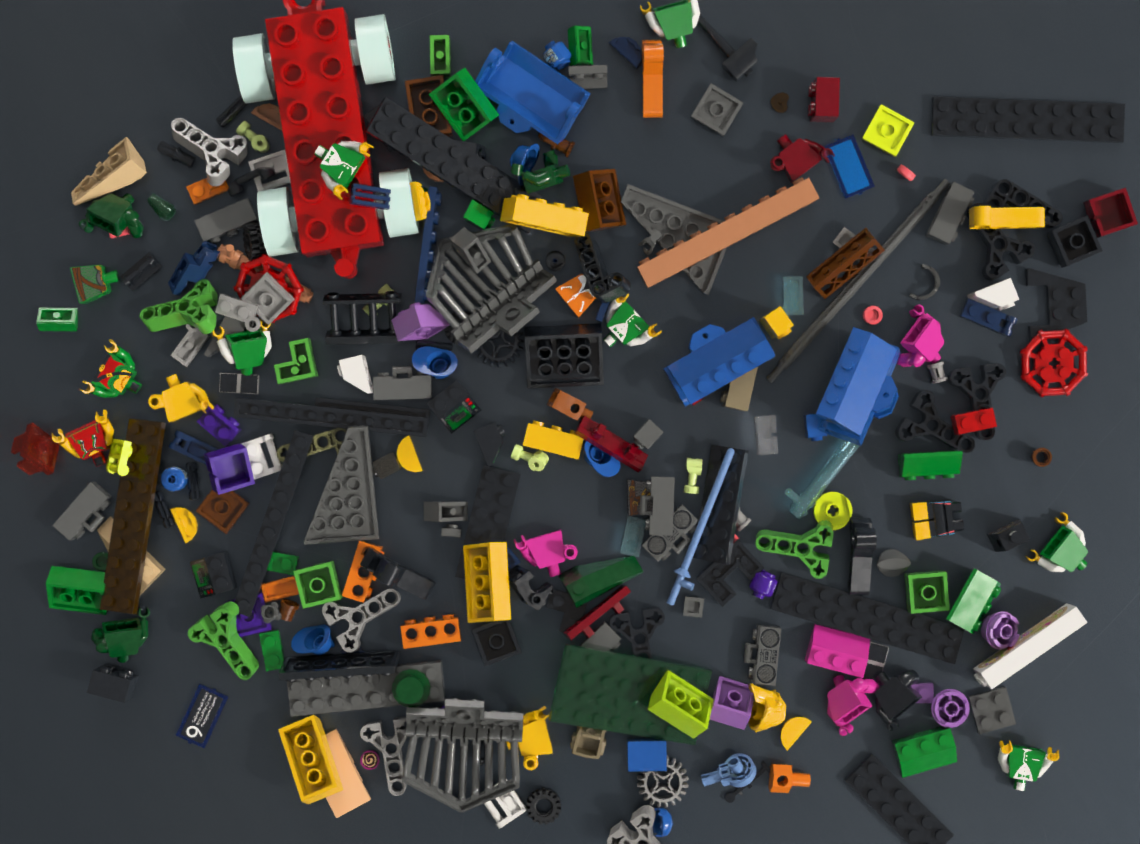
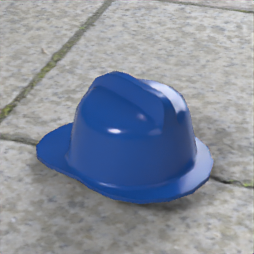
M534 143L531 146H518L510 158L511 167L512 164L516 163L523 165V172H526V170L531 172L539 157V145ZM518 176L520 186L524 185L522 176Z
M424 346L414 352L412 364L417 371L423 374L431 375L436 379H444L455 371L458 359L451 351Z
M588 441L585 442V461L600 475L605 477L615 476L620 470V461Z
M327 625L303 628L294 635L291 641L293 651L300 654L313 653L315 655H323L335 646L330 634V628Z

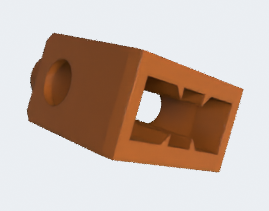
M557 388L554 389L546 404L577 421L583 416L590 419L593 411L585 408L586 403ZM574 404V405H575V409H574L573 411H571L570 408H571V406Z

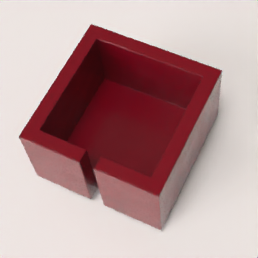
M816 77L811 82V86L808 88V97H811V103L808 105V116H811V122H834L839 117L840 78Z
M1126 188L1083 202L1088 218H1093L1091 225L1097 238L1138 224Z

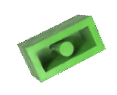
M430 35L431 77L443 75L444 78L451 77L449 35Z

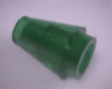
M152 194L147 200L160 219L168 221L176 213L173 204L156 194Z

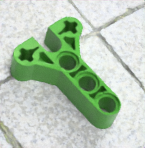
M202 279L181 299L146 307L140 312L139 317L151 332L189 324L198 328L202 334H209L216 327V314L211 307L217 305L218 294L208 280Z
M820 521L815 528L802 535L772 530H761L757 533L756 547L759 550L799 557L810 568V573L814 578L821 579L827 574L829 554L817 553L813 548L817 545L832 547L833 525L829 521ZM824 528H827L826 534L823 538L822 531L824 530ZM766 537L769 539V542L763 544L759 539ZM781 540H785L789 544L782 547L778 543ZM800 543H805L808 547L801 550L797 546ZM819 561H820V564H821L820 570H816L817 566L819 565Z
M228 601L219 606L209 616L207 614L199 619L188 630V637L193 642H203L216 647L236 675L242 680H247L258 670L259 662L237 633L236 616L239 614L238 605Z

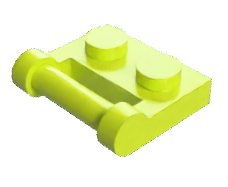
M113 439L106 464L108 473H117L120 476L128 474L127 460L132 454V442Z

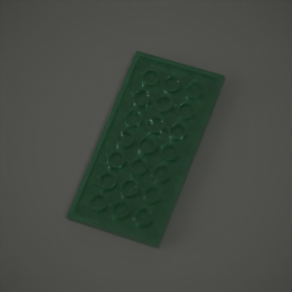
M565 644L549 721L695 745L697 737L693 739L649 711L648 706L651 694L666 671H671L705 694L708 692L712 671L705 668Z

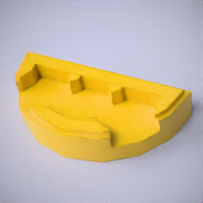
M415 181L410 183L415 218L416 221L427 218V211H430L431 208L428 192H424L421 187L422 184Z
M409 435L402 439L398 445V461L408 471H423Z
M171 508L170 511L186 544L197 533V519L186 508Z
M806 717L790 718L784 723L781 728L780 738L782 745L787 751L811 724V720Z

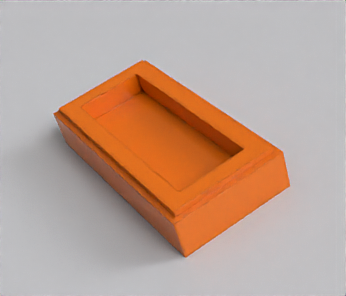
M295 576L263 583L261 586L265 603L299 594Z

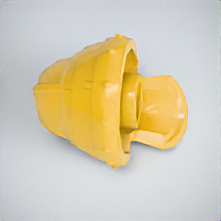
M750 683L748 686L754 695L751 717L748 721L749 727L757 733L781 724L785 720L786 704L781 698L780 693L776 692V690L763 689Z

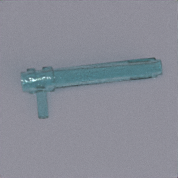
M844 441L804 492L797 495L792 489H786L785 494L793 501L789 512L799 520L806 517L807 511L815 506V501L859 448V445Z

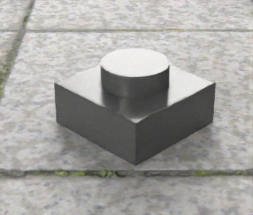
M446 524V527H442L441 536L461 537L462 529L458 528V525Z
M685 596L683 616L702 618L704 598Z

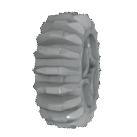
M667 756V767L671 769L670 771L668 770L665 773L640 771L644 775H637V779L642 781L637 783V787H644L639 790V793L645 794L643 797L645 801L651 798L650 805L657 801V807H660L661 802H664V806L667 808V802L671 801V804L674 806L675 798L678 801L682 800L679 793L686 795V791L682 788H688L689 785L683 781H687L689 778L686 775H682L687 771L685 768L679 770L682 767V763L679 762L675 765V758L668 762L669 756ZM651 773L655 778V783L649 790L647 779ZM675 773L678 775L676 789L670 784ZM658 777L663 780L666 778L667 785L663 783L658 785L660 783ZM660 790H666L670 794L659 796L655 793H658Z

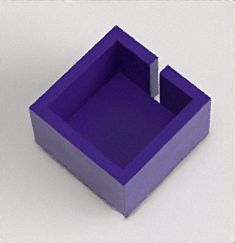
M241 443L204 454L207 470L210 472L209 478L212 490L218 495L255 484L247 448Z

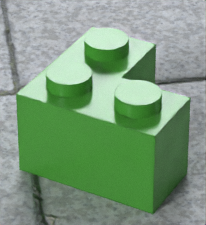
M309 338L289 342L293 361L274 365L278 384L318 377L312 343Z

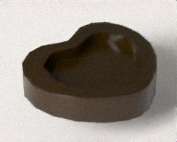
M784 92L774 95L770 101L772 108L778 113L786 112L789 96Z

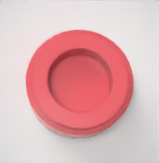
M902 164L897 168V172L909 181H912L916 176Z
M869 306L863 311V319L869 325L878 324L882 320V310L877 306Z

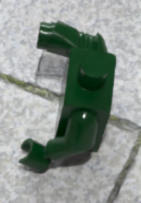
M554 150L543 153L545 168L533 172L528 170L523 172V165L512 164L511 172L514 175L522 176L527 194L562 183L564 177L570 176V170L567 165L558 166V155L554 153Z
M110 193L101 199L92 201L90 207L86 209V219L79 221V227L87 233H91L95 225L116 237H119L124 229L128 227L132 237L139 238L143 235L144 229L138 219V213L132 209L131 204L134 202V198L128 193L122 198Z
M138 607L137 615L140 616L141 621H139V618L102 622L103 630L96 628L92 631L91 640L96 645V651L99 653H109L110 657H117V661L120 663L127 662L129 655H136L139 647L148 638V621L146 617L150 615V610L146 607V613L141 615V607Z

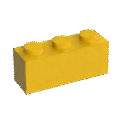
M781 306L759 320L772 339L785 337L792 332L790 328L794 326Z
M534 420L532 424L528 423L523 446L579 460L584 439L576 435L574 430L566 433L562 432V427L552 425L550 429L543 427L544 423Z

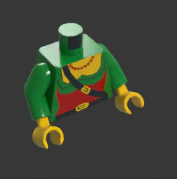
M109 339L113 346L107 348L104 345L105 350L109 354L92 382L82 381L88 384L86 390L80 389V391L102 398H113L119 394L124 395L127 389L137 394L142 384L134 380L137 371L135 370V363L131 355L120 346H117L112 339Z

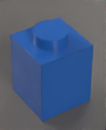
M816 414L803 415L806 438H811V441L823 440L822 436H827V434L819 430L821 421H826V419Z

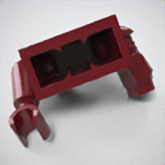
M785 134L777 140L783 151L774 156L770 164L774 171L784 170L788 180L792 183L822 160L821 157H823L826 163H829L830 161L827 156L833 155L835 157L832 149L825 148L819 143L808 139L802 140L799 138L792 143Z

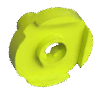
M838 492L822 494L816 499L813 507L815 520L818 523L822 520L829 521L833 525V530L845 527L853 512L849 499ZM831 505H833L834 508H838V511L835 512V516H832L831 513H828V510L830 509Z

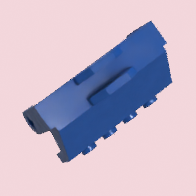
M514 41L509 42L503 55L502 51L495 47L488 55L475 80L485 96L499 104L497 112L500 123L515 133L529 131L532 127L557 145L565 139L578 114L591 93Z
M753 317L727 333L722 327L711 324L692 334L688 346L691 353L663 368L681 402L686 407L775 357V353L756 319Z
M853 327L816 412L817 416L832 422L822 420L819 430L861 446L873 417L880 419L892 414L899 398L897 387L891 377L900 356L899 347L888 344L870 332Z

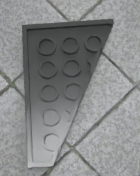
M629 184L621 200V204L650 235L660 231L662 236L656 242L663 249L666 248L667 251L673 249V244L682 239L684 242L690 240V235L699 230L703 233L708 230L707 226L718 222V224L725 222ZM726 248L683 270L705 295L710 293Z
M368 425L348 427L304 539V545L379 539Z

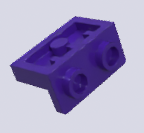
M218 404L214 406V409L208 406L207 413H204L197 423L227 447L242 430L238 427L240 423L233 417L228 418L224 414L225 410Z

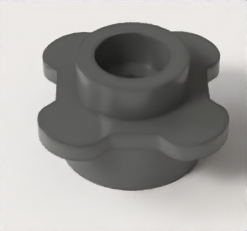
M277 602L261 607V614L265 623L269 624L273 620L281 619L282 615L279 613V604Z

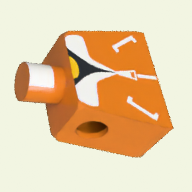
M583 274L574 277L555 289L578 318L596 299L591 294L586 277Z

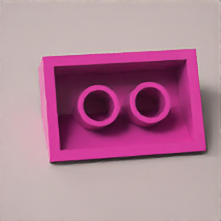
M814 624L804 661L808 664L863 678L868 662L870 639Z

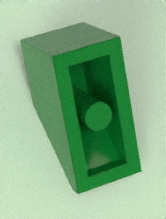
M474 200L471 201L464 215L466 222L482 230L491 228L495 222V218H493L494 212Z

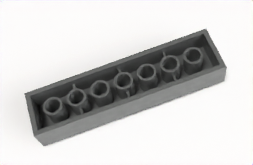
M442 660L398 664L395 673L387 676L373 674L369 677L356 675L351 678L340 676L332 679L315 678L314 680L297 679L292 682L287 681L290 716L400 706L401 704L393 696L392 683L400 672L407 669L419 670L429 679L431 686L430 694L424 703L445 701Z

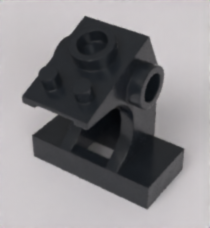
M517 565L508 572L509 584L523 603L537 610L545 606L548 595L553 594L552 588L554 586L546 582L538 589L532 590L529 586V580L533 578V575L529 570Z

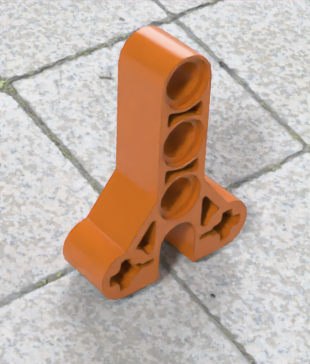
M642 40L643 118L663 117L664 48L661 40Z

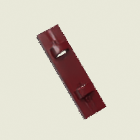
M586 416L581 418L575 431L576 435L639 473L642 470L648 454L638 449V446L634 443L630 444L607 430L605 425L598 424Z
M621 585L564 631L563 634L570 640L581 632L587 638H590L595 633L589 625L610 608L616 614H620L624 608L619 601L631 591L627 586Z

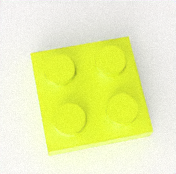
M881 104L862 139L896 157L914 122Z

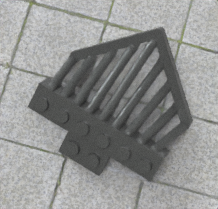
M514 224L471 232L478 237L487 255L508 283L506 285L499 281L488 266L483 268L481 271L498 292L487 287L453 250L454 246L450 241L452 237L442 238L437 241L426 297L453 328L451 333L458 345L470 353L477 350L499 330L510 336L518 332L540 313L537 306L533 305L532 302L557 282L554 275L543 269L539 260L532 261L522 236ZM511 235L514 237L527 266L525 270L521 267L505 237ZM487 240H498L518 275L517 277H513ZM446 253L489 300H486L478 294V292L451 264L449 259L445 257ZM443 266L475 300L480 308L474 306L446 272L443 271ZM440 280H442L446 284V286L466 307V309L471 313V315H467L461 309V307L446 291L444 286L440 284ZM438 293L463 321L462 323H458L437 298Z
M457 698L445 699V709L407 707L406 736H410L402 774L403 783L459 812L468 811L519 788L518 742H522L523 713L484 711V701L476 699L460 700ZM423 737L417 776L411 774L417 739ZM431 738H436L430 784L424 781L430 740ZM443 738H447L448 741L445 791L438 788ZM456 739H460L458 798L452 796ZM468 740H473L471 797L466 799ZM484 740L485 791L479 793L480 742ZM493 741H497L498 785L493 787ZM505 741L510 743L512 779L506 781Z

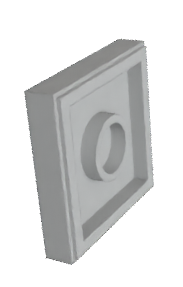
M268 272L241 297L243 301L258 305L256 314L268 326L295 300Z

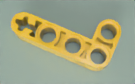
M974 206L969 209V229L1045 227L1044 207L991 208V206Z

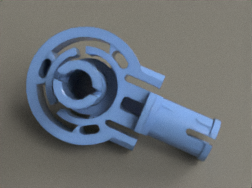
M742 753L734 754L725 763L718 764L717 771L701 774V780L704 787L721 782L723 786L744 787L755 778L756 766L748 755Z

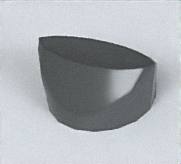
M896 549L883 551L877 561L879 571L887 577L898 576L904 573L911 565L906 555Z

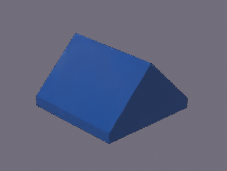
M627 739L628 772L667 771L666 739Z

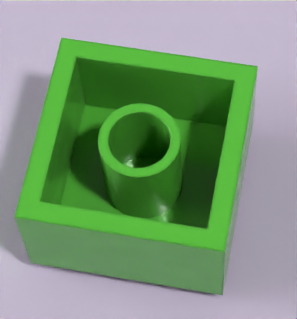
M334 560L293 571L303 609L343 598Z
M941 570L904 573L906 602L909 613L950 611L947 572Z

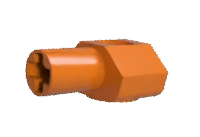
M771 764L769 776L770 792L789 793L792 786H810L811 778L809 773H792V765ZM780 776H785L783 781L777 782Z

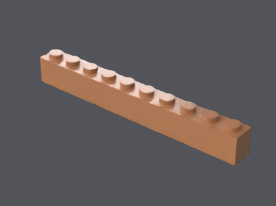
M801 177L792 182L794 186L788 189L784 186L776 190L775 196L770 198L767 195L758 200L759 204L755 206L749 204L742 208V213L738 215L732 213L724 218L725 222L721 224L715 222L707 226V231L701 233L699 230L690 235V240L684 242L682 239L674 243L673 249L667 251L665 248L656 253L657 257L651 260L647 257L640 261V266L637 267V270L646 288L648 289L817 201L819 196L810 178L804 180Z

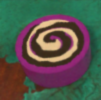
M374 750L365 751L360 758L362 767L367 770L375 769L380 762V756Z

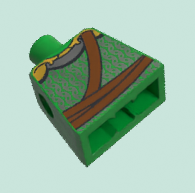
M103 265L70 268L80 304H87L111 293L110 283L120 281L117 270L107 272L106 267Z

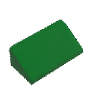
M572 26L568 28V47L571 53L570 66L593 65L591 27Z
M39 307L36 321L39 331H77L78 309Z

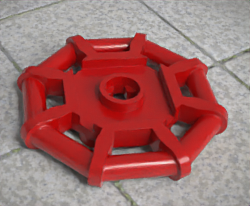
M263 254L261 257L247 263L243 262L240 265L239 276L236 286H234V291L237 292L240 300H242L241 297L245 294V291H248L268 272L288 293L293 292L292 297L295 299L272 323L297 313L298 302L304 287L301 286L290 263L287 264L269 257L268 254ZM263 265L264 269L262 271L256 272L254 270L255 267ZM270 265L279 268L282 271L279 272L277 270H274L270 268ZM247 274L252 277L250 285L244 284ZM285 274H287L292 285L286 283Z
M1066 328L1056 331L1040 330L1028 345L1020 351L1022 364L1021 380L1028 383L1040 397L1071 395L1070 392L1085 376H1088L1086 354L1088 348L1078 341ZM1059 338L1058 343L1048 344L1047 339ZM1066 340L1076 349L1070 352L1064 346ZM1041 342L1043 346L1039 352L1032 353L1033 349ZM1079 355V369L1074 368V356ZM1029 357L1033 358L1034 369L1030 371ZM1053 358L1058 361V365L1055 368L1049 365ZM1072 372L1076 373L1077 375L1068 384H1066L1064 380L1068 378ZM1037 374L1044 380L1041 385L1032 378L1034 375ZM1051 382H1059L1060 387L1048 388V385Z

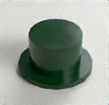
M407 669L395 677L392 683V693L399 704L412 708L422 705L427 700L431 686L429 679L424 673L416 669Z

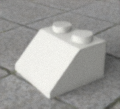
M1011 278L967 295L969 299L993 309L999 308L1000 311L1015 306L1014 301L1019 300Z
M359 355L339 360L340 365H337L339 376H342L344 380L362 391L373 394V384L366 357Z

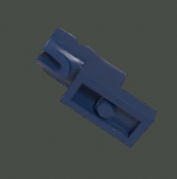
M204 241L194 255L184 253L168 282L172 294L180 296L182 290L186 288L188 281L197 283L199 280L205 279L210 268L213 266L212 261H216L220 254L215 244Z

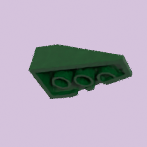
M632 555L574 566L558 575L574 606L578 608L643 573V570L635 556Z

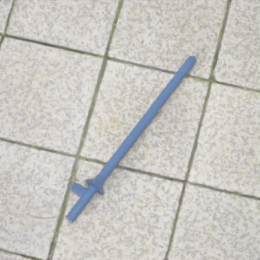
M729 448L725 454L680 568L673 570L678 575L667 600V603L670 605H674L681 586L690 591L694 588L695 584L684 578H691L688 568L733 458L734 449Z

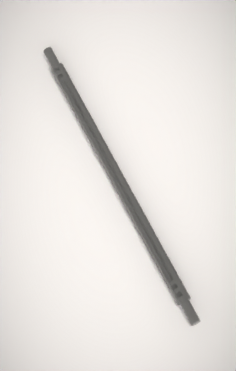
M944 179L933 192H930L882 245L885 251L856 274L778 361L777 367L766 378L770 383L783 370L788 369L939 200L938 197L950 185L948 180Z

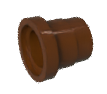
M1038 448L1032 453L1031 459L1035 465L1045 467L1050 464L1052 454L1046 448ZM1039 452H1042L1044 455V459L1042 462L1039 463L1036 459V455Z
M281 599L279 612L282 615L281 619L289 622L292 621L300 605L290 599Z

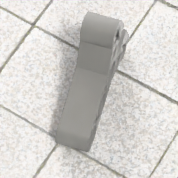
M177 118L171 123L173 139L205 161L207 182L211 186H220L230 176L229 164L221 159H229L239 165L247 156V140L244 136L236 135L232 138H213L183 118Z
M387 589L356 608L343 607L336 602L325 603L322 607V613L329 626H333L343 619L349 622L348 630L336 638L344 651L356 652L361 646L360 637L366 623L399 604L401 596L398 591ZM390 592L396 595V600L393 603H389L386 599L387 594ZM373 602L379 604V610L376 613L370 610V605ZM330 606L336 607V610H334V615L328 614ZM356 612H361L363 616L362 621L356 623L353 619ZM348 638L350 640H355V643L353 644L354 648L347 647V644L349 643Z
M406 716L394 718L395 735L392 737L384 734L382 720L367 722L360 731V736L364 741L371 742L383 753L388 789L394 796L402 795L407 787V784L402 782L404 768L402 746L408 737L406 736V727H403L406 722ZM368 728L371 731H375L371 736L369 733H365ZM387 744H395L397 750L395 752L388 751ZM392 762L399 764L400 769L398 771H393L390 768ZM399 781L402 783L403 788L396 790L393 787V783Z
M644 805L632 813L630 822L637 831L630 830L623 821L613 826L610 830L607 844H661L653 835V823L656 816L655 809L650 805Z

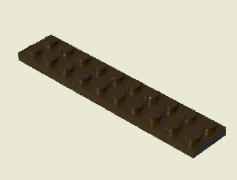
M129 419L126 441L132 442V454L127 460L129 472L125 476H120L104 578L105 591L101 598L100 610L137 614L166 426L164 422Z

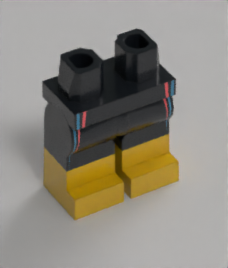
M947 499L910 503L911 519L913 521L931 519L912 522L914 540L955 535L954 532L964 530L963 520H953L952 513L962 512L961 502Z

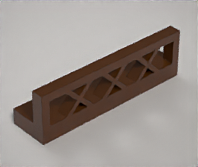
M864 228L806 277L818 293L826 299L884 252L885 249L871 232ZM874 245L877 246V249H875L872 253H868V250L870 248H872ZM861 259L857 265H853L854 261ZM843 271H846L845 275L837 278L838 274H840ZM826 284H831L825 291L821 289Z

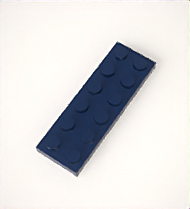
M429 186L428 192L431 208L430 211H427V218L424 224L415 303H421V305H425V301H428L426 292L431 273L430 263H433L435 255L432 246L437 242V233L434 230L435 225H439L440 218L437 206H441L442 203L441 193L437 187Z

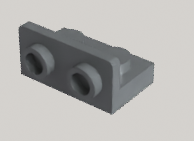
M607 65L569 66V79L583 89L607 88Z

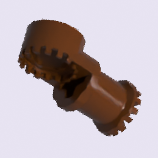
M538 132L539 138L541 137L540 140L543 139V142L551 144L552 150L556 149L564 153L565 157L568 158L575 145L574 141L569 142L564 139L557 145Z

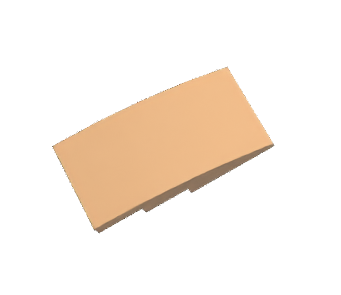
M335 729L325 735L344 790L328 796L326 799L335 817L338 818L370 801L371 797L362 783L363 780L354 765L352 756L338 730Z

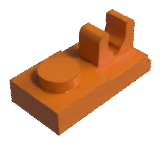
M207 178L186 186L193 204L196 205L228 191L229 186L226 180L220 186H211L207 182Z

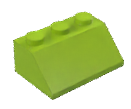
M668 670L651 694L648 710L694 739L708 729L714 699Z

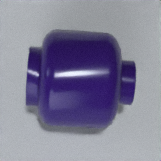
M765 570L757 572L749 585L750 589L754 591L752 595L763 599L764 596L771 597L778 584L775 579L776 576Z

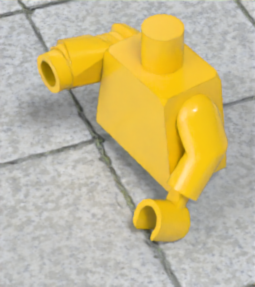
M177 374L166 378L169 389L162 391V394H153L148 399V404L152 409L165 408L168 422L177 421L201 410L206 414L205 409L207 406L214 409V406L209 402L205 390L195 383L184 382L180 384Z
M545 706L539 710L528 712L523 716L522 742H518V748H520L521 756H524L523 766L527 770H534L538 767V755L553 753L545 721L550 715H544L542 712L546 709ZM506 741L508 750H511L510 743Z

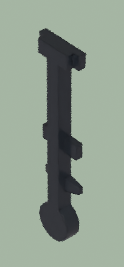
M764 761L761 762L763 767L756 772L753 781L765 771L770 773V768ZM752 785L735 787L736 790L734 792L726 793L725 800L728 803L734 802L735 796L738 793L743 795L742 790L746 787L750 789Z

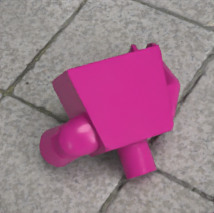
M916 305L914 309L909 311V314L913 318H919L900 342L909 352L900 353L896 364L902 367L912 365L919 367L924 362L937 363L941 359L938 352L944 345V339L941 335L940 323L928 313L925 314L922 305Z
M561 530L527 540L522 535L521 542H516L514 539L515 546L519 549L523 558L532 566H538L539 569L547 567L550 577L561 574L558 563L564 562L565 559L573 560L578 554L577 548L574 545H563Z
M843 675L833 678L836 687L827 694V714L836 726L840 727V735L845 736L847 732L851 733L853 726L849 722L872 707L865 693L872 694L879 689V684L873 679L863 680L862 678H856L850 681L845 680Z

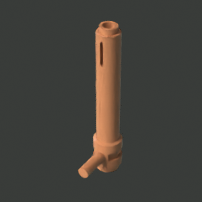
M221 244L217 250L220 251L217 257L219 262L227 263L233 269L240 270V265L243 262L251 261L244 255V252L240 250L235 251L234 246L231 244ZM263 265L254 268L256 272L264 269ZM285 276L286 283L292 285L289 278ZM301 284L304 287V291L301 293L299 301L309 303L314 293L311 292V289Z

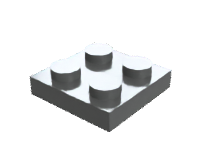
M711 83L691 118L724 137L742 107L743 102Z
M1005 686L968 696L978 734L1016 724Z

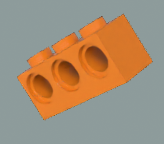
M360 540L342 594L343 597L362 603L366 599L370 600L373 588H370L372 580L376 581L377 579L372 575L373 572L369 571L367 577H363L359 573L360 568L363 567L360 563L365 556V551L371 547L383 555L385 553L382 551L383 546ZM355 585L363 587L362 595L354 593Z
M454 614L443 615V619L436 620L435 617H426L421 622H416V619L405 620V624L400 626L403 649L459 642L462 640L459 617H454ZM446 624H453L455 631L453 633L446 632ZM426 627H435L436 634L433 636L428 635ZM410 628L415 629L417 637H408L407 630Z

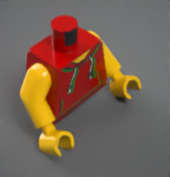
M103 410V416H99L96 411L94 421L66 433V437H64L61 429H57L60 436L56 437L53 433L51 434L52 440L59 443L68 453L82 460L92 458L95 466L98 467L107 463L102 452L110 449V445L113 442L114 429L107 418V410Z

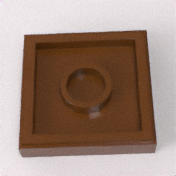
M211 490L196 512L227 534L250 503L234 491L218 495Z

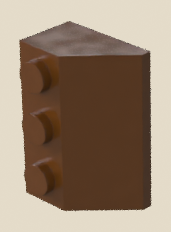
M615 169L591 170L573 176L579 208L583 209L582 212L589 213L585 232L600 231L626 225Z

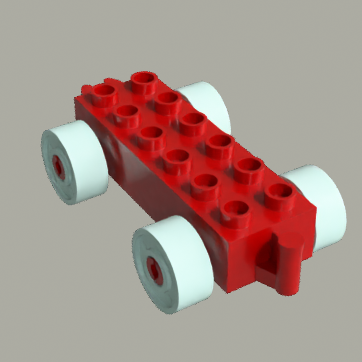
M283 0L288 16L265 19L269 47L264 33L233 38L235 70L244 102L247 104L273 100L276 98L277 93L293 194L292 199L288 187L258 191L257 208L262 238L269 257L297 253L301 245V252L306 257L331 254L336 262L334 265L335 272L341 277L352 279L357 274L356 265L360 249L384 246L380 219L385 218L390 238L419 233V221H416L410 187L412 178L409 168L379 172L380 188L391 190V194H389L390 209L383 210L350 204L351 185L353 183L375 187L370 157L365 156L364 162L347 188L348 193L343 191L340 194L343 199L340 200L327 188L321 176L322 169L320 164L323 160L314 155L319 145L330 150L333 143L339 144L341 141L368 143L356 66L361 65L366 85L395 80L394 60L388 26L384 14L355 18L356 39L352 40L349 18L343 7L324 10L325 0H312L305 7L297 5L295 0ZM356 190V192L384 196V194ZM355 196L356 200L384 204V201Z

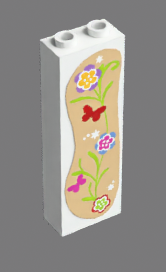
M1066 603L1020 635L1014 646L1000 649L974 667L975 679L984 687L995 688L1081 628L1087 621L1076 606Z

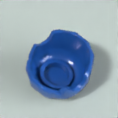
M654 807L656 816L653 823V833L657 834L655 835L656 837H665L671 832L673 826L672 816L667 809Z

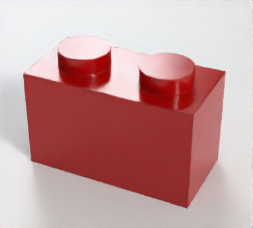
M993 408L951 416L954 435L997 427Z

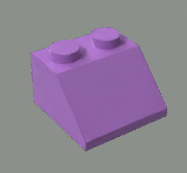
M421 303L411 304L409 309L399 312L398 316L392 319L398 341L428 339L450 325L429 304L421 305Z
M719 676L713 694L714 700L710 720L745 730L751 717L754 695L749 690L748 684Z

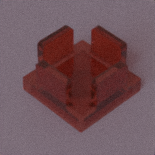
M32 422L27 425L25 433L14 438L11 453L16 454L20 452V456L24 459L17 462V467L28 475H33L37 472H44L50 475L54 473L60 444L54 442L52 436Z

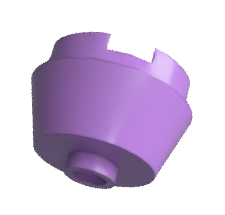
M1002 611L990 614L982 621V637L993 648L1005 649L1008 646H1014L1018 641L1020 634H1017V624L1019 622L1010 613Z
M946 689L939 692L934 697L931 705V712L936 722L948 728L957 727L964 723L970 710L969 702L965 695L955 689Z

